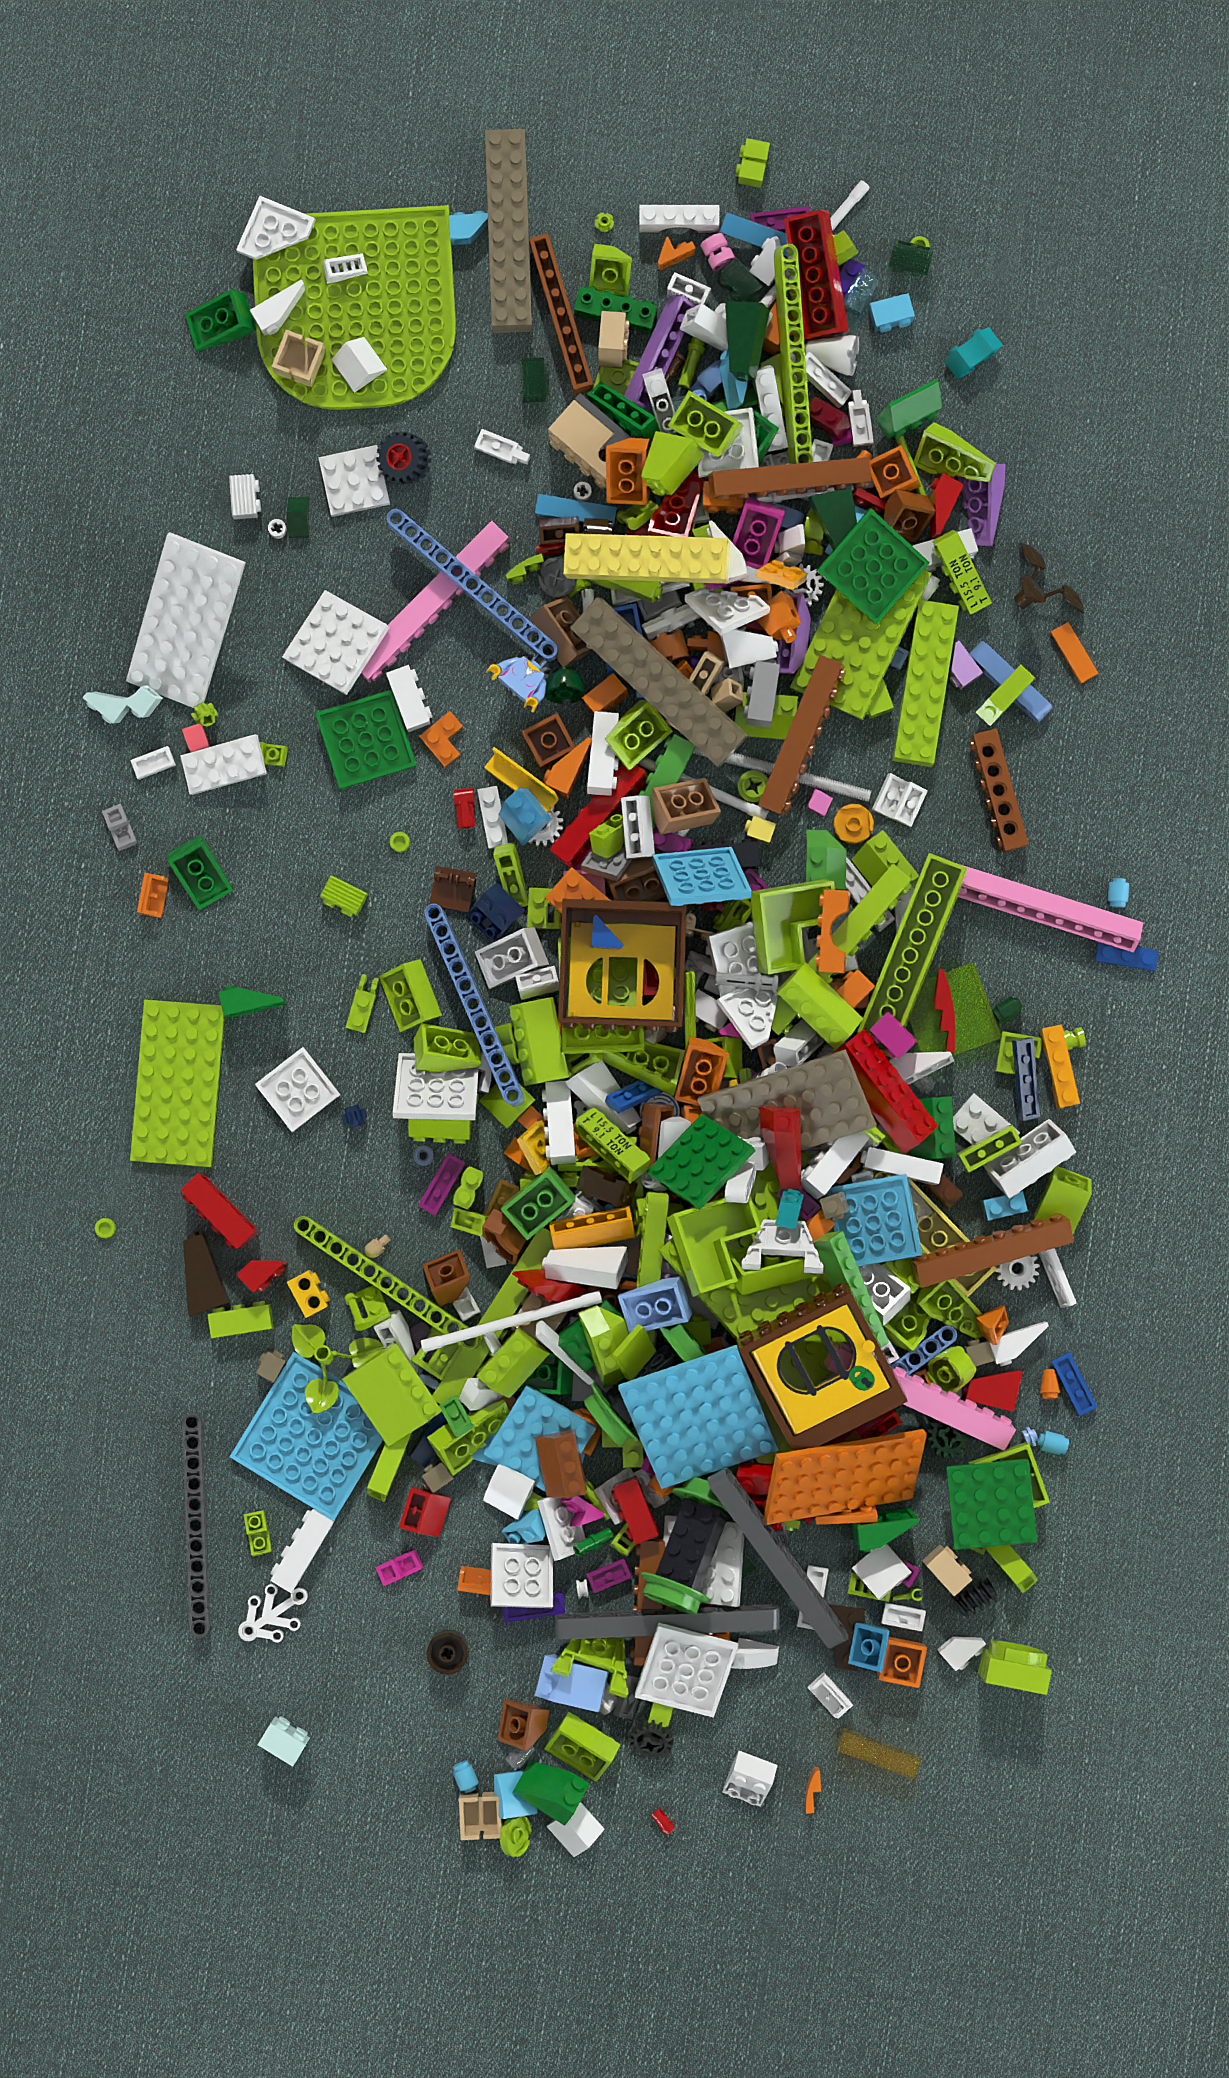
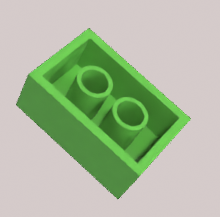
M549 1166L506 1201L501 1210L528 1240L573 1204L576 1196Z

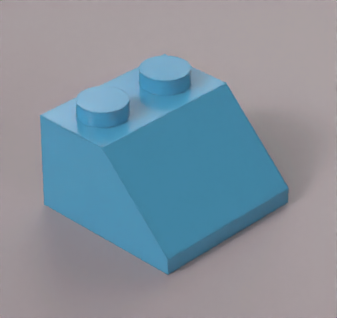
M518 788L504 801L498 814L521 845H525L552 820L528 788Z
M856 1623L848 1664L882 1672L890 1631L887 1628L872 1624Z

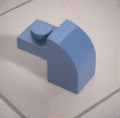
M720 359L706 368L697 377V381L689 391H704L708 401L718 389L723 388L720 373L722 360Z

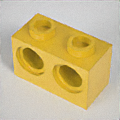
M311 1270L287 1282L305 1318L328 1307L329 1304L327 1302L330 1301L326 1291H321L318 1286L321 1282L315 1272L312 1273ZM303 1278L310 1281V1287L307 1290H303L300 1287V1281ZM313 1296L318 1297L320 1300L317 1308L310 1306L309 1300Z

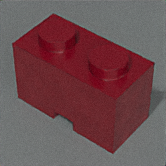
M816 396L809 403L810 424L840 441L851 427L847 415Z

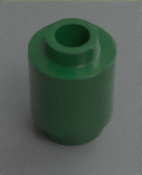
M1010 996L996 1004L991 1012L999 1024L1002 1022L1006 1023L1021 1014L1023 1006L1017 997L1013 998Z

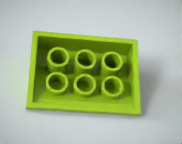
M391 1343L342 1378L387 1446L392 1445L442 1412L396 1343Z

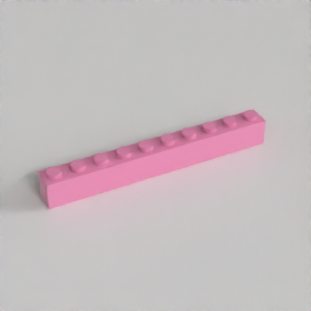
M491 521L456 558L479 577L481 575L480 571L484 567L488 568L495 561L494 557L499 552L502 554L509 547V537ZM459 568L452 571V575L455 577L463 573ZM440 572L388 624L389 630L362 670L361 675L369 683L372 680L376 681L382 675V670L386 666L390 667L396 661V656L400 652H405L411 644L409 642L414 637L419 638L425 631L424 627L428 623L433 624L439 617L438 613L442 609H448L453 603L452 599L456 595H462L464 592Z
M967 867L969 870L958 895L960 898L1130 952L1135 951L1140 941L1143 922Z
M835 1341L833 1347L845 1370H848L853 1360L852 1346L846 1342L840 1344ZM828 1353L823 1363L828 1370L840 1375L830 1353ZM876 1360L889 1386L892 1387L882 1366L880 1365L879 1361ZM893 1368L908 1400L904 1405L1005 1451L1016 1431L1009 1418L1002 1415L1001 1417L995 1416V1413L984 1407L982 1410L971 1400L966 1399V1401L959 1399L960 1397L951 1391L946 1393L942 1391L940 1386L934 1383L929 1385L924 1383V1379L917 1375L911 1377L902 1368Z

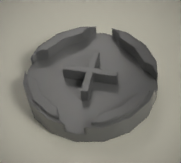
M554 557L547 559L542 563L538 573L539 585L543 592L556 598L567 596L576 586L577 579H567L563 574L564 558Z

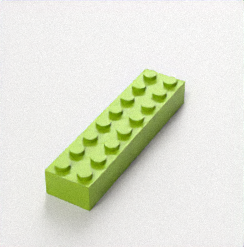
M920 600L916 608L892 761L932 767L934 764L959 606Z

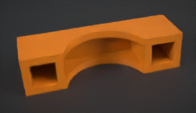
M824 889V894H820L819 906H823V913L819 914L818 927H822L821 935H817V947H820V955H816V968H819V972L845 974L846 953L834 945L831 938V929L838 917L849 912V891Z

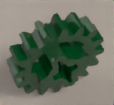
M936 1419L935 1423L929 1422L928 1424L932 1428L926 1430L930 1434L926 1441H931L929 1448H936L935 1454L942 1452V1457H947L948 1454L950 1457H955V1452L961 1455V1448L967 1449V1445L964 1444L965 1441H970V1438L966 1437L967 1433L960 1431L959 1434L956 1428L945 1423L943 1428L937 1429L943 1422ZM945 1432L951 1434V1438L946 1437ZM936 1437H937V1438L939 1439V1441L941 1442L940 1445L938 1444V1442H937V1440H936ZM959 1442L954 1448L950 1449L953 1443Z

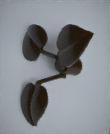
M1021 542L1022 553L1027 561L1035 566V571L1031 577L1027 574L1022 577V591L1014 597L1017 605L1025 609L1032 602L1035 604L1037 602L1044 603L1047 597L1061 593L1071 606L1084 614L1082 601L1077 592L1070 586L1064 584L1062 588L1047 594L1043 593L1037 586L1034 578L1040 569L1044 570L1046 568L1045 561L1035 548Z

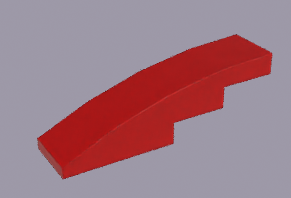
M938 969L933 1010L941 1011L939 1031L947 1032L945 1052L954 1053L956 1038L954 1006L944 969Z

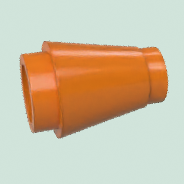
M1055 1369L1043 1370L1040 1389L1042 1399H1058L1060 1390Z

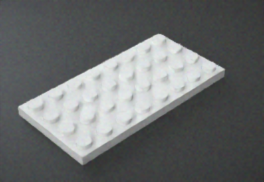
M169 532L165 540L126 681L139 687L148 685L157 694L192 708L204 702L246 562Z

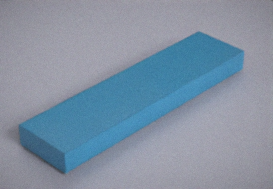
M726 212L720 228L721 233L762 247L767 238L771 239L775 236L780 239L781 246L788 244L786 233ZM784 249L783 255L788 257V252Z
M538 494L535 515L550 518L578 516L579 523H584V518L609 519V521H613L612 528H614L617 507Z

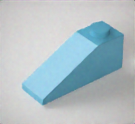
M725 349L720 357L722 360L720 373L728 410L732 411L743 404L748 381H738L730 372L728 349Z

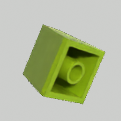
M656 431L641 477L646 482V485L653 490L654 494L664 496V494L672 495L703 459L704 452L692 438Z
M1059 1166L1054 1167L1050 1172L1036 1208L1034 1220L1050 1218V1215L1056 1213L1063 1214L1070 1219L1073 1234L1092 1195V1179Z

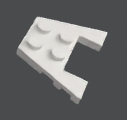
M764 1219L760 1225L762 1230L756 1233L752 1245L747 1250L746 1257L742 1260L741 1269L760 1270L761 1254L805 1257L804 1273L823 1274V1264L819 1260V1254L817 1249L814 1248L813 1240L805 1221H797L796 1229L775 1225L776 1220Z

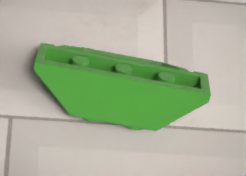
M806 830L805 882L822 879L834 881L835 890L845 891L847 850L827 830Z

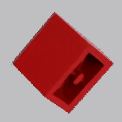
M252 1260L237 1276L253 1293L263 1292L272 1284L270 1280L273 1277L278 1278L286 1270L284 1266L287 1262L285 1260Z
M412 1486L399 1528L418 1534L439 1537L451 1497Z

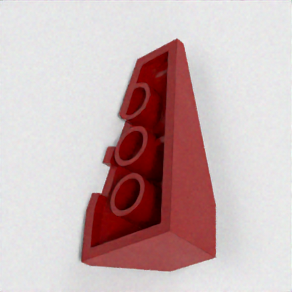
M692 470L676 491L663 499V503L654 511L648 528V533L651 536H691L705 477L700 478L698 471Z
M760 1106V1129L780 1189L800 1190V1108Z

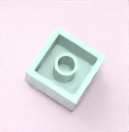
M275 1716L258 1746L289 1765L294 1766L310 1737L307 1736L308 1733L299 1727L295 1729L290 1726V1722L287 1719Z

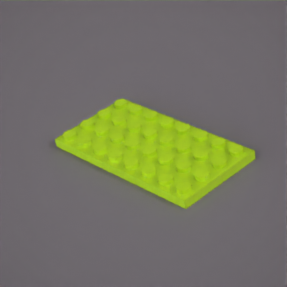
M923 570L878 624H874L836 589L805 654L804 662L800 665L790 688L804 695L820 655L843 663L846 674L843 681H839L837 696L835 700H831L829 706L864 720L932 574Z
M144 1000L130 1161L212 1167L225 1020L222 1006Z

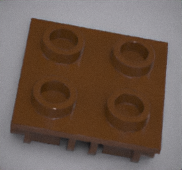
M437 866L434 872L429 905L437 904L441 908L469 912L476 873Z

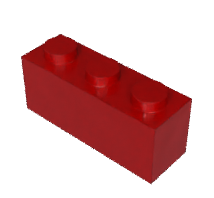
M637 1475L615 1483L613 1485L614 1490L611 1493L614 1501H619L621 1506L619 1514L622 1521H626L629 1528L626 1531L630 1541L634 1540L635 1544H639L659 1536V1530Z

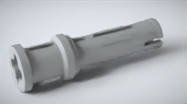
M716 972L715 985L754 988L756 991L772 990L773 993H776L778 975L764 976L761 973H757L755 976Z

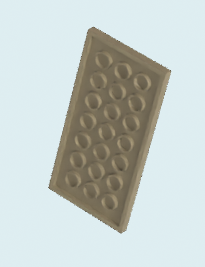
M846 1049L701 1096L697 1099L703 1115L736 1136L741 1137V1139L759 1137L761 1140H764L760 1129V1106L800 1108L801 1150L876 1126Z

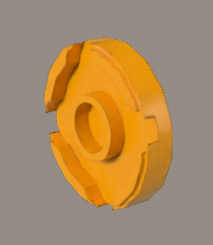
M849 804L837 812L833 827L835 834L840 840L847 844H858L864 842L873 831L874 821L872 814L866 808L859 804Z

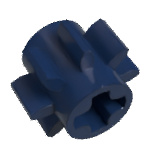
M359 1104L344 1109L346 1114L341 1115L344 1124H349L350 1128L364 1124L363 1119L367 1118L364 1108L360 1109Z

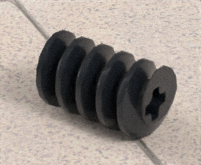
M988 1578L987 1585L983 1581L979 1582L980 1589L973 1585V1593L966 1589V1596L959 1593V1600L952 1597L960 1614L967 1619L969 1618L968 1611L974 1615L976 1614L975 1607L982 1611L984 1610L983 1603L988 1607L991 1606L990 1599L995 1603L998 1602L997 1594Z

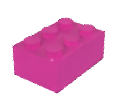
M750 497L746 499L732 541L735 547L742 553L746 566L759 569L768 563L784 517V508Z

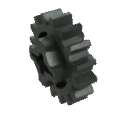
M644 1720L643 1724L637 1722L636 1727H632L630 1732V1747L634 1748V1753L640 1752L641 1758L645 1755L648 1756V1760H651L652 1757L659 1760L660 1755L665 1758L667 1753H671L673 1747V1732H668V1726L663 1728L662 1722L655 1724V1720H652L651 1723Z

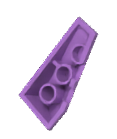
M996 464L989 482L958 476V481L964 484L961 490L964 498L963 506L967 510L969 529H972L976 545H993L1005 486V464Z

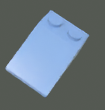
M680 1275L661 1279L618 1295L629 1334L637 1324L643 1326L645 1331L688 1322L692 1315L691 1306Z
M555 1654L545 1655L535 1696L599 1712L609 1671L573 1660L570 1675L566 1678L550 1672L560 1656Z

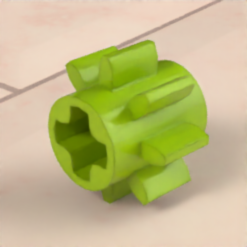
M202 702L194 706L195 713H192L191 716L196 724L201 723L208 727L215 723V716L218 713L212 703L207 705Z

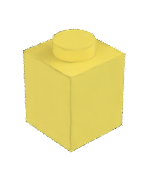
M753 816L752 821L747 820L744 829L747 832L746 838L769 845L776 823Z

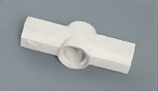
M685 604L679 608L674 607L663 612L659 617L642 624L641 627L647 640L655 639V636L660 633L667 632L670 634L673 631L680 630L685 624L701 618V616L688 604Z

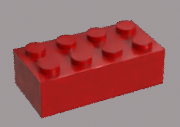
M197 1173L180 1190L183 1193L182 1198L189 1205L194 1204L198 1208L196 1210L197 1214L203 1219H208L212 1223L210 1227L217 1234L220 1233L226 1237L224 1241L230 1248L242 1249L259 1233L254 1225L204 1174Z

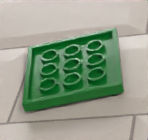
M869 508L816 571L874 624H878L930 562L876 512Z
M392 690L315 713L339 790L416 767Z
M701 1113L646 1172L652 1179L700 1210L756 1150L752 1145Z
M1028 1458L946 1466L955 1550L1037 1542Z

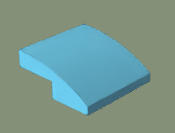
M524 1770L494 1774V1795L499 1796V1818L506 1819L537 1814L536 1807L512 1793Z

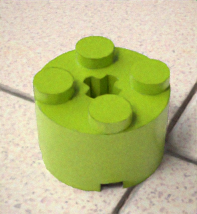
M961 1346L945 1348L932 1358L927 1365L929 1366L927 1376L930 1383L940 1386L947 1393L949 1391L953 1393L958 1392L972 1380L976 1373V1366Z

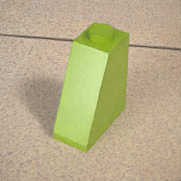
M1010 1545L989 1546L985 1548L1022 1593L1038 1581L1032 1570Z

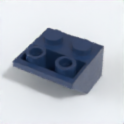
M495 883L483 893L466 917L494 943L517 922L526 910L498 883Z

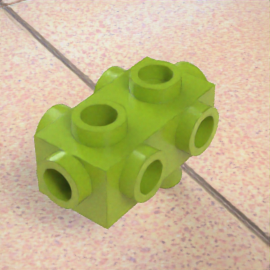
M751 898L734 899L730 905L724 901L725 908L722 913L719 912L714 917L713 922L715 924L713 928L720 932L744 924L752 915L751 902H749Z

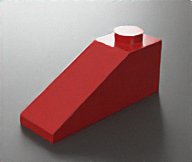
M944 473L939 478L935 477L929 487L932 489L929 500L936 511L930 520L931 540L936 539L941 534L964 485Z

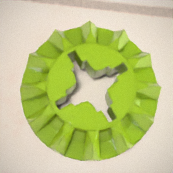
M757 770L745 772L738 781L739 794L746 801L752 803L760 801L768 778ZM750 780L754 784L761 782L757 787L758 794L754 790L746 791L750 787Z

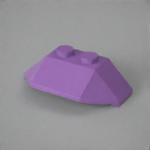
M802 593L789 594L793 598L801 621L800 625L793 630L797 636L796 639L791 643H786L784 638L782 640L773 638V640L777 641L779 649L776 652L777 657L773 658L776 660V664H780L779 674H794L804 662L807 652L811 617L804 594Z

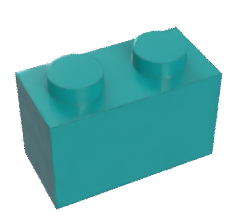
M795 1189L783 1191L775 1225L796 1229L804 1194H800V1191Z

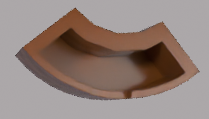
M493 1209L482 1226L483 1235L487 1243L491 1241L497 1248L495 1252L516 1266L527 1248L528 1240L502 1211Z

